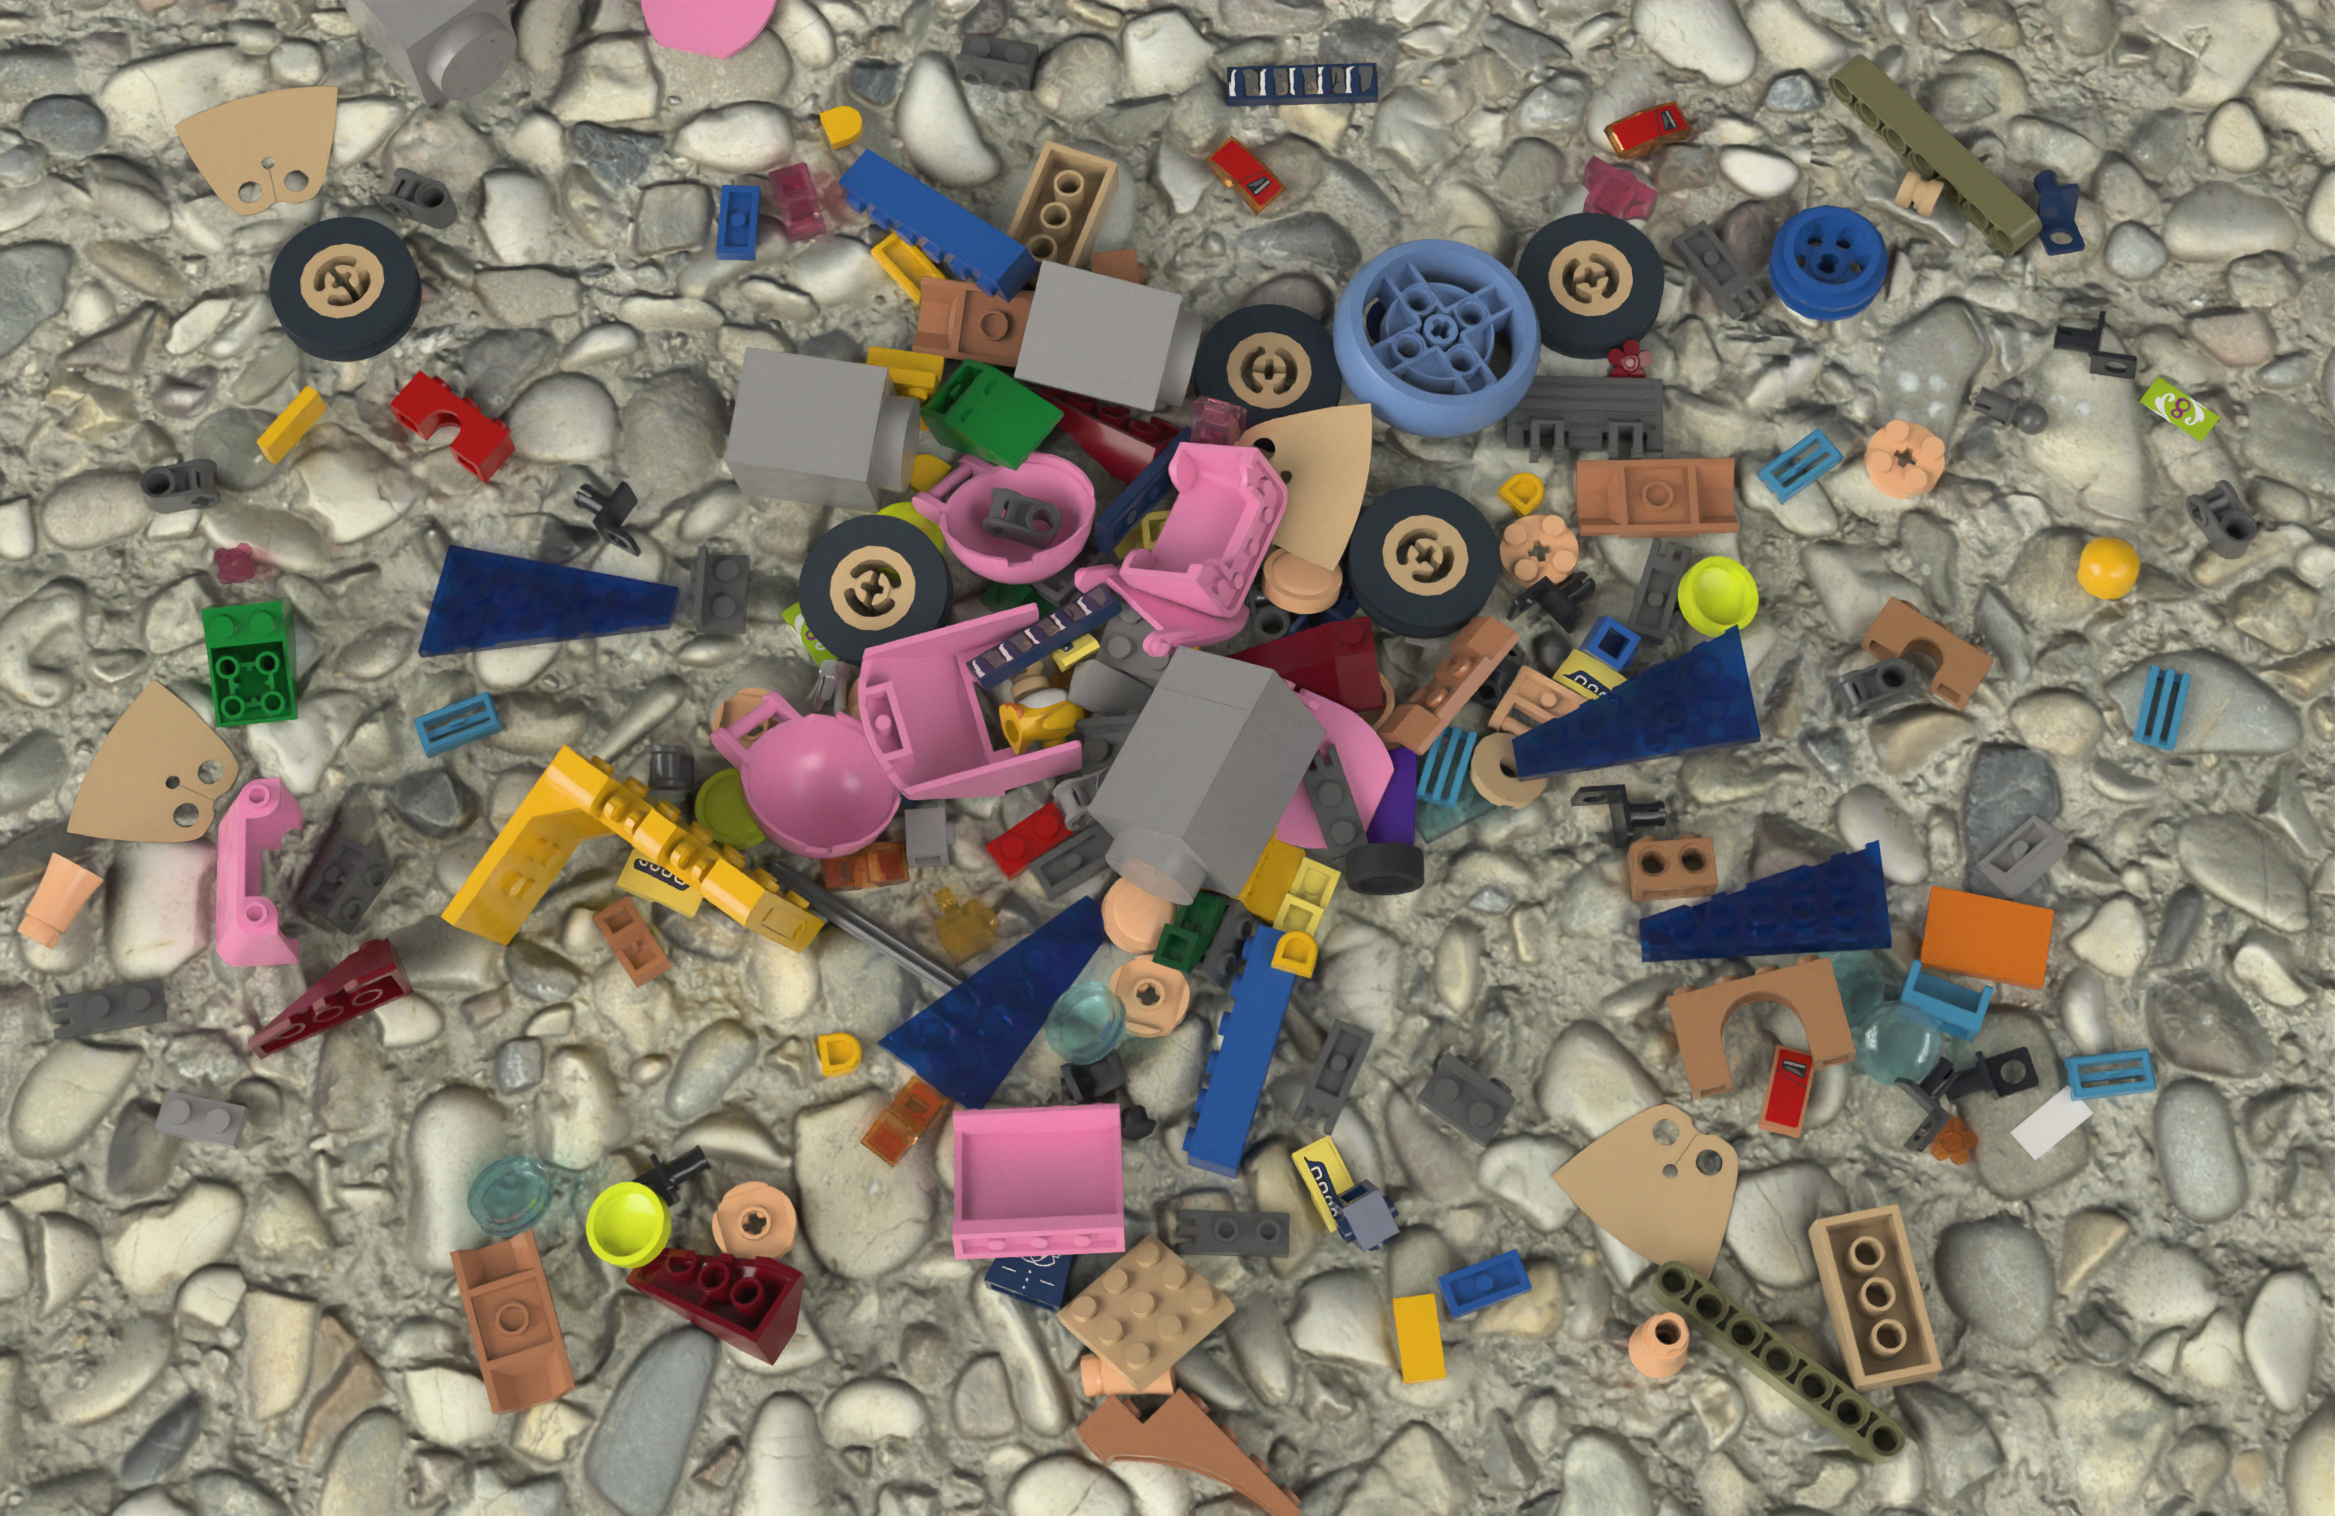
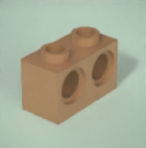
M1690 833L1678 836L1677 840L1661 841L1659 837L1648 836L1640 838L1636 843H1631L1627 861L1632 902L1714 896L1718 886L1713 837L1701 838L1700 834ZM1694 858L1700 862L1702 869L1698 871L1689 870L1683 865L1682 860ZM1654 861L1661 867L1662 871L1656 874L1648 873L1643 869L1641 863Z

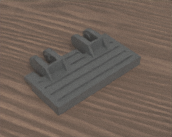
M1536 375L1524 398L1506 415L1507 448L1523 449L1524 436H1529V463H1538L1541 457L1540 436H1552V458L1554 464H1563L1564 437H1568V450L1601 451L1602 438H1607V460H1619L1618 438L1631 439L1630 460L1642 459L1643 439H1646V452L1663 453V379Z

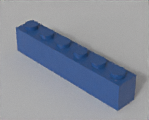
M868 148L838 181L846 194L844 201L859 214L863 211L869 213L871 219L884 230H888L891 227L907 245L911 247L915 244L921 246L923 252L934 262L939 264L943 260L949 264V268L962 280L973 279L976 281L975 283L978 288L991 298L998 295L1007 302H1010L1039 269L1027 247Z
M1258 925L1255 937L1247 936L1241 959L1248 960L1244 974L1236 973L1230 997L1236 998L1232 1012L1224 1011L1218 1030V1035L1224 1036L1220 1051L1212 1050L1208 1061L1206 1073L1212 1074L1208 1089L1200 1088L1194 1112L1200 1113L1196 1128L1188 1127L1182 1150L1188 1152L1189 1166L1236 1179L1297 978V974L1271 967L1278 941L1287 932Z

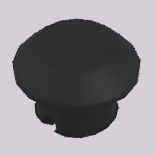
M1134 1105L1135 1113L1131 1112L1130 1107L1123 1110L1121 1117L1125 1127L1121 1132V1136L1129 1140L1145 1138L1152 1134L1156 1127V1121L1148 1119L1146 1108L1141 1105Z

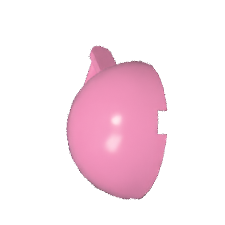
M1032 452L1027 461L1017 471L1000 465L994 467L980 458L966 454L959 459V466L926 493L921 491L912 498V505L921 516L940 526L946 543L965 566L974 573L1005 584L1039 582L1064 569L1082 551L1093 528L1096 513L1094 487L1083 470L1066 459L1053 454ZM959 485H961V486L949 497V499H948V501L946 502V504L941 501V500L944 499L948 494H950L953 490H955ZM994 488L1011 489L1023 496L1054 505L1060 512L1061 526L1053 543L1048 547L1039 549L986 533L981 528V524L985 518H988L993 502L990 497ZM1003 509V511H1002V514H1001V517H1002V518H1004V516H1005V512H1006L1005 509ZM1038 519L1032 521L1033 526L1039 531L1050 530L1047 522Z
M771 691L763 697V703L726 729L720 727L711 733V741L715 748L741 774L740 787L742 798L754 823L771 842L794 855L811 859H833L854 853L872 843L887 828L900 805L902 798L899 797L900 792L887 779L875 761L868 746L861 720L838 710L836 716L812 713L802 717L778 692ZM773 716L780 724L765 731L750 746L748 751L737 741Z

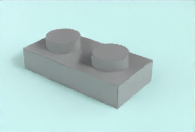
M166 1090L154 1130L164 1135L238 1150L249 1110L241 1105Z

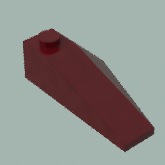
M1042 385L1029 389L1064 413V416L1057 425L1111 476L1125 482L1126 487L1134 481L1183 429L1154 416L1151 417L1150 423L1130 417V409L1120 405L1117 408L1097 406L1096 399Z
M1370 616L1329 622L1225 656L1274 669L1281 678L1296 684L1293 691L1299 693L1301 688L1338 703L1354 713L1384 709L1375 636Z
M389 938L384 940L373 939L362 944L359 947V951L348 955L248 1041L250 1048L260 1059H263L413 993V988L396 948Z
M664 1248L653 1261L644 1266L633 1268L625 1281L631 1287L738 1350L773 1366L796 1331L805 1275L770 1257L756 1256L754 1260L735 1258L733 1254L729 1253L711 1256L696 1254L694 1250Z

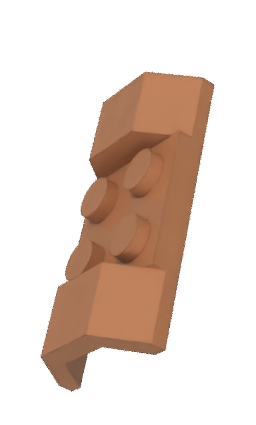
M922 276L920 314L912 352L940 355L944 358L962 361L969 358L984 364L1016 368L1035 291L1020 290L1010 302H1007L998 295H995L993 298L989 297L978 288L976 283Z
M1734 458L1577 461L1575 498L1580 536L1619 535V538L1698 537L1699 534L1739 533V522L1735 517L1733 493Z
M1492 616L1473 617L1449 645L1453 658H1446L1441 661L1433 670L1432 674L1434 677L1428 685L1418 689L1409 698L1408 704H1399L1376 731L1386 749H1397L1402 744L1417 755L1422 756L1520 640V635Z
M533 1228L522 1229L511 1239L481 1249L450 1252L492 1413L521 1412L561 1399L577 1388Z

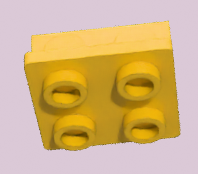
M871 346L868 349L866 363L860 364L888 367L897 395L918 399L921 411L941 388L945 359L940 355ZM920 416L919 430L930 431Z
M1276 826L1238 898L1206 888H1202V890L1240 900L1253 916L1273 924L1286 893L1289 894L1301 862L1304 856L1306 857V852L1279 840L1278 826Z

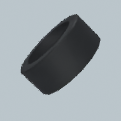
M1379 842L1357 846L1349 850L1346 855L1347 885L1353 891L1368 895H1399L1413 892L1421 888L1425 883L1424 854L1418 847L1397 842Z

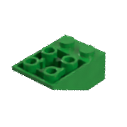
M966 358L921 409L920 416L940 445L1017 471L1043 439L1051 433L1055 425L1064 416V413L995 367Z
M291 597L215 604L201 609L217 728L298 719L296 635Z

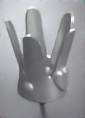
M839 656L837 661L824 660L822 662V666L819 669L820 678L805 700L808 702L818 688L812 705L813 712L821 710L824 702L830 700L834 689L835 716L837 710L842 712V709L846 710L847 683L851 680L852 668L841 662L842 658Z

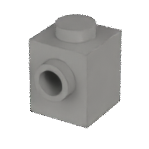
M923 803L914 806V809H905L906 856L909 868L950 866L949 845L956 844L955 820L947 819L945 807H938L932 803Z

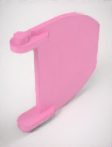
M641 0V7L648 29L659 46L727 59L748 46L761 33L772 16L777 0Z
M1111 563L1086 568L1082 567L1075 573V586L1081 592L1086 593L1103 584L1108 590L1113 589L1156 629L1143 642L1144 651L1151 657L1174 654L1179 645L1193 648L1225 641L1235 636L1244 628L1250 609L1243 603L1241 609L1233 618L1216 617L1132 588L1119 574L1122 565L1114 566Z
M1283 679V681L1293 691L1296 684L1286 679ZM1301 688L1299 693L1293 691L1327 732L1318 748L1324 764L1332 762L1327 753V746L1335 744L1366 834L1394 773V767L1385 745L1370 725L1348 708ZM1314 758L1309 765V770L1316 767ZM1302 778L1277 824L1278 839L1296 847L1327 849L1304 779Z

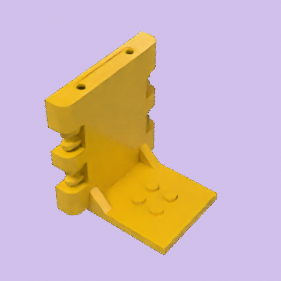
M566 744L559 750L440 916L457 928L507 946L582 841L620 835L631 843L634 848L670 871L741 925L796 953L805 950L826 923L807 909L810 902L791 889L787 894L779 889L780 886L776 883L778 880L764 869L757 866L753 872L745 866L747 862L744 861L745 856L727 843L723 847L713 843L714 839L712 836L714 834L695 820H693L690 826L679 819L682 812L680 809L664 798L657 802L647 794L650 788L632 775H629L624 780L613 772L615 768L596 754L589 758Z

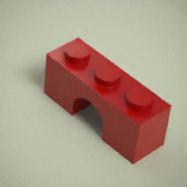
M419 370L389 404L397 421L425 441H428L442 427L455 426L460 428L458 436L449 445L456 463L485 483L488 482L516 449L510 437L512 431L503 421L496 417L490 420L481 414V408L473 400L466 396L460 399L454 395L452 388L436 375L430 378Z

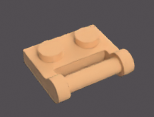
M1523 665L1493 713L1487 727L1497 733L1502 730L1525 739L1536 750L1547 755L1548 761L1558 766L1592 710L1594 703L1530 667ZM1515 708L1560 733V736L1555 742L1509 716L1510 712Z

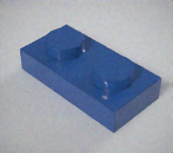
M722 185L716 247L718 260L756 261L762 197L760 186Z
M1517 1249L1440 1276L1437 1279L1452 1320L1523 1295L1532 1290Z

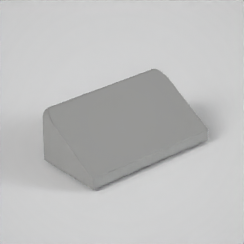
M1091 659L1075 663L1067 700L1092 713L1122 716L1129 710L1142 711L1151 696L1153 688L1097 660Z
M2034 814L1977 864L1978 869L2005 896L2014 900L2067 854L2068 845L2064 832Z

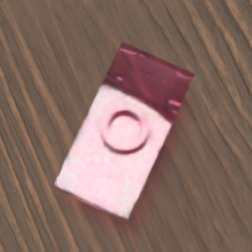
M1594 155L1585 166L1582 185L1589 191L1585 198L1583 213H1601L1625 221L1639 219L1647 222L1655 210L1658 192L1638 181L1629 171L1619 170Z
M801 162L768 172L790 244L827 233L807 163Z
M1200 395L1194 401L1190 443L1238 446L1240 438L1245 432L1247 409Z

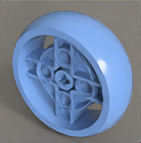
M1421 239L1398 244L1370 259L1355 273L1337 304L1333 323V347L1339 370L1349 390L1360 404L1371 403V411L1376 418L1391 427L1412 435L1439 439L1455 438L1473 434L1492 426L1508 415L1524 398L1533 383L1538 369L1541 352V331L1538 316L1528 292L1505 265L1484 251L1467 244L1441 239ZM1377 297L1386 311L1380 325V342L1370 347L1364 331L1363 313L1367 305ZM1410 306H1415L1419 308L1421 311H1416L1412 309ZM1463 319L1469 320L1473 324H1468ZM1502 330L1509 349L1510 367L1506 375L1498 381L1488 366L1494 351V334ZM1399 352L1407 353L1412 358L1404 357ZM1453 366H1459L1465 371H1459Z

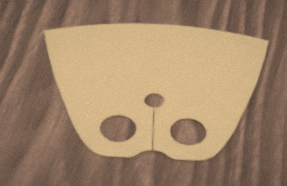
M338 86L299 87L251 95L201 112L174 127L201 174L218 197L235 213L246 216L264 212L276 201L293 205L313 199L323 184L335 131ZM271 157L275 161V165L270 170L262 166L263 159ZM292 171H303L308 176L307 186L303 190L295 192L287 189L285 186L286 176ZM247 182H256L262 188L261 197L252 203L243 202L238 196L239 188Z
M1371 403L1323 408L1272 419L1246 430L1242 434L1238 445L1240 447H1252L1253 443L1260 438L1270 439L1275 445V453L1268 462L1278 475L1282 471H1289L1292 474L1291 481L1285 484L1288 492V503L1271 542L1291 554L1302 557L1334 572L1351 537L1366 490L1372 448Z
M154 679L119 718L96 753L79 789L66 832L96 838L136 842L177 843L198 839L204 835L214 819L213 805L221 794H225L230 790L238 776L239 766L237 760L227 745L190 707ZM209 760L218 761L223 767L221 779L213 784L203 783L198 777L199 767ZM170 776H177L179 778L180 784L177 788L169 789L166 786V780ZM185 803L193 804L199 810L198 820L190 827H180L174 821L173 815L178 806Z
M1661 1104L1648 1108L1591 1143L1552 1175L1553 1179L1571 1200L1596 1224L1619 1242L1659 1266L1669 1261H1680L1707 1281L1709 1280L1724 1238L1738 1176V1158L1735 1149L1722 1138L1714 1134L1705 1135L1696 1130L1692 1125L1690 1116L1671 1104ZM1660 1120L1673 1121L1679 1129V1137L1671 1145H1662L1654 1139L1653 1127ZM1713 1150L1721 1156L1722 1168L1717 1174L1705 1175L1698 1170L1696 1158L1701 1151ZM1666 1165H1675L1678 1170L1675 1178L1669 1179L1665 1177L1663 1169Z

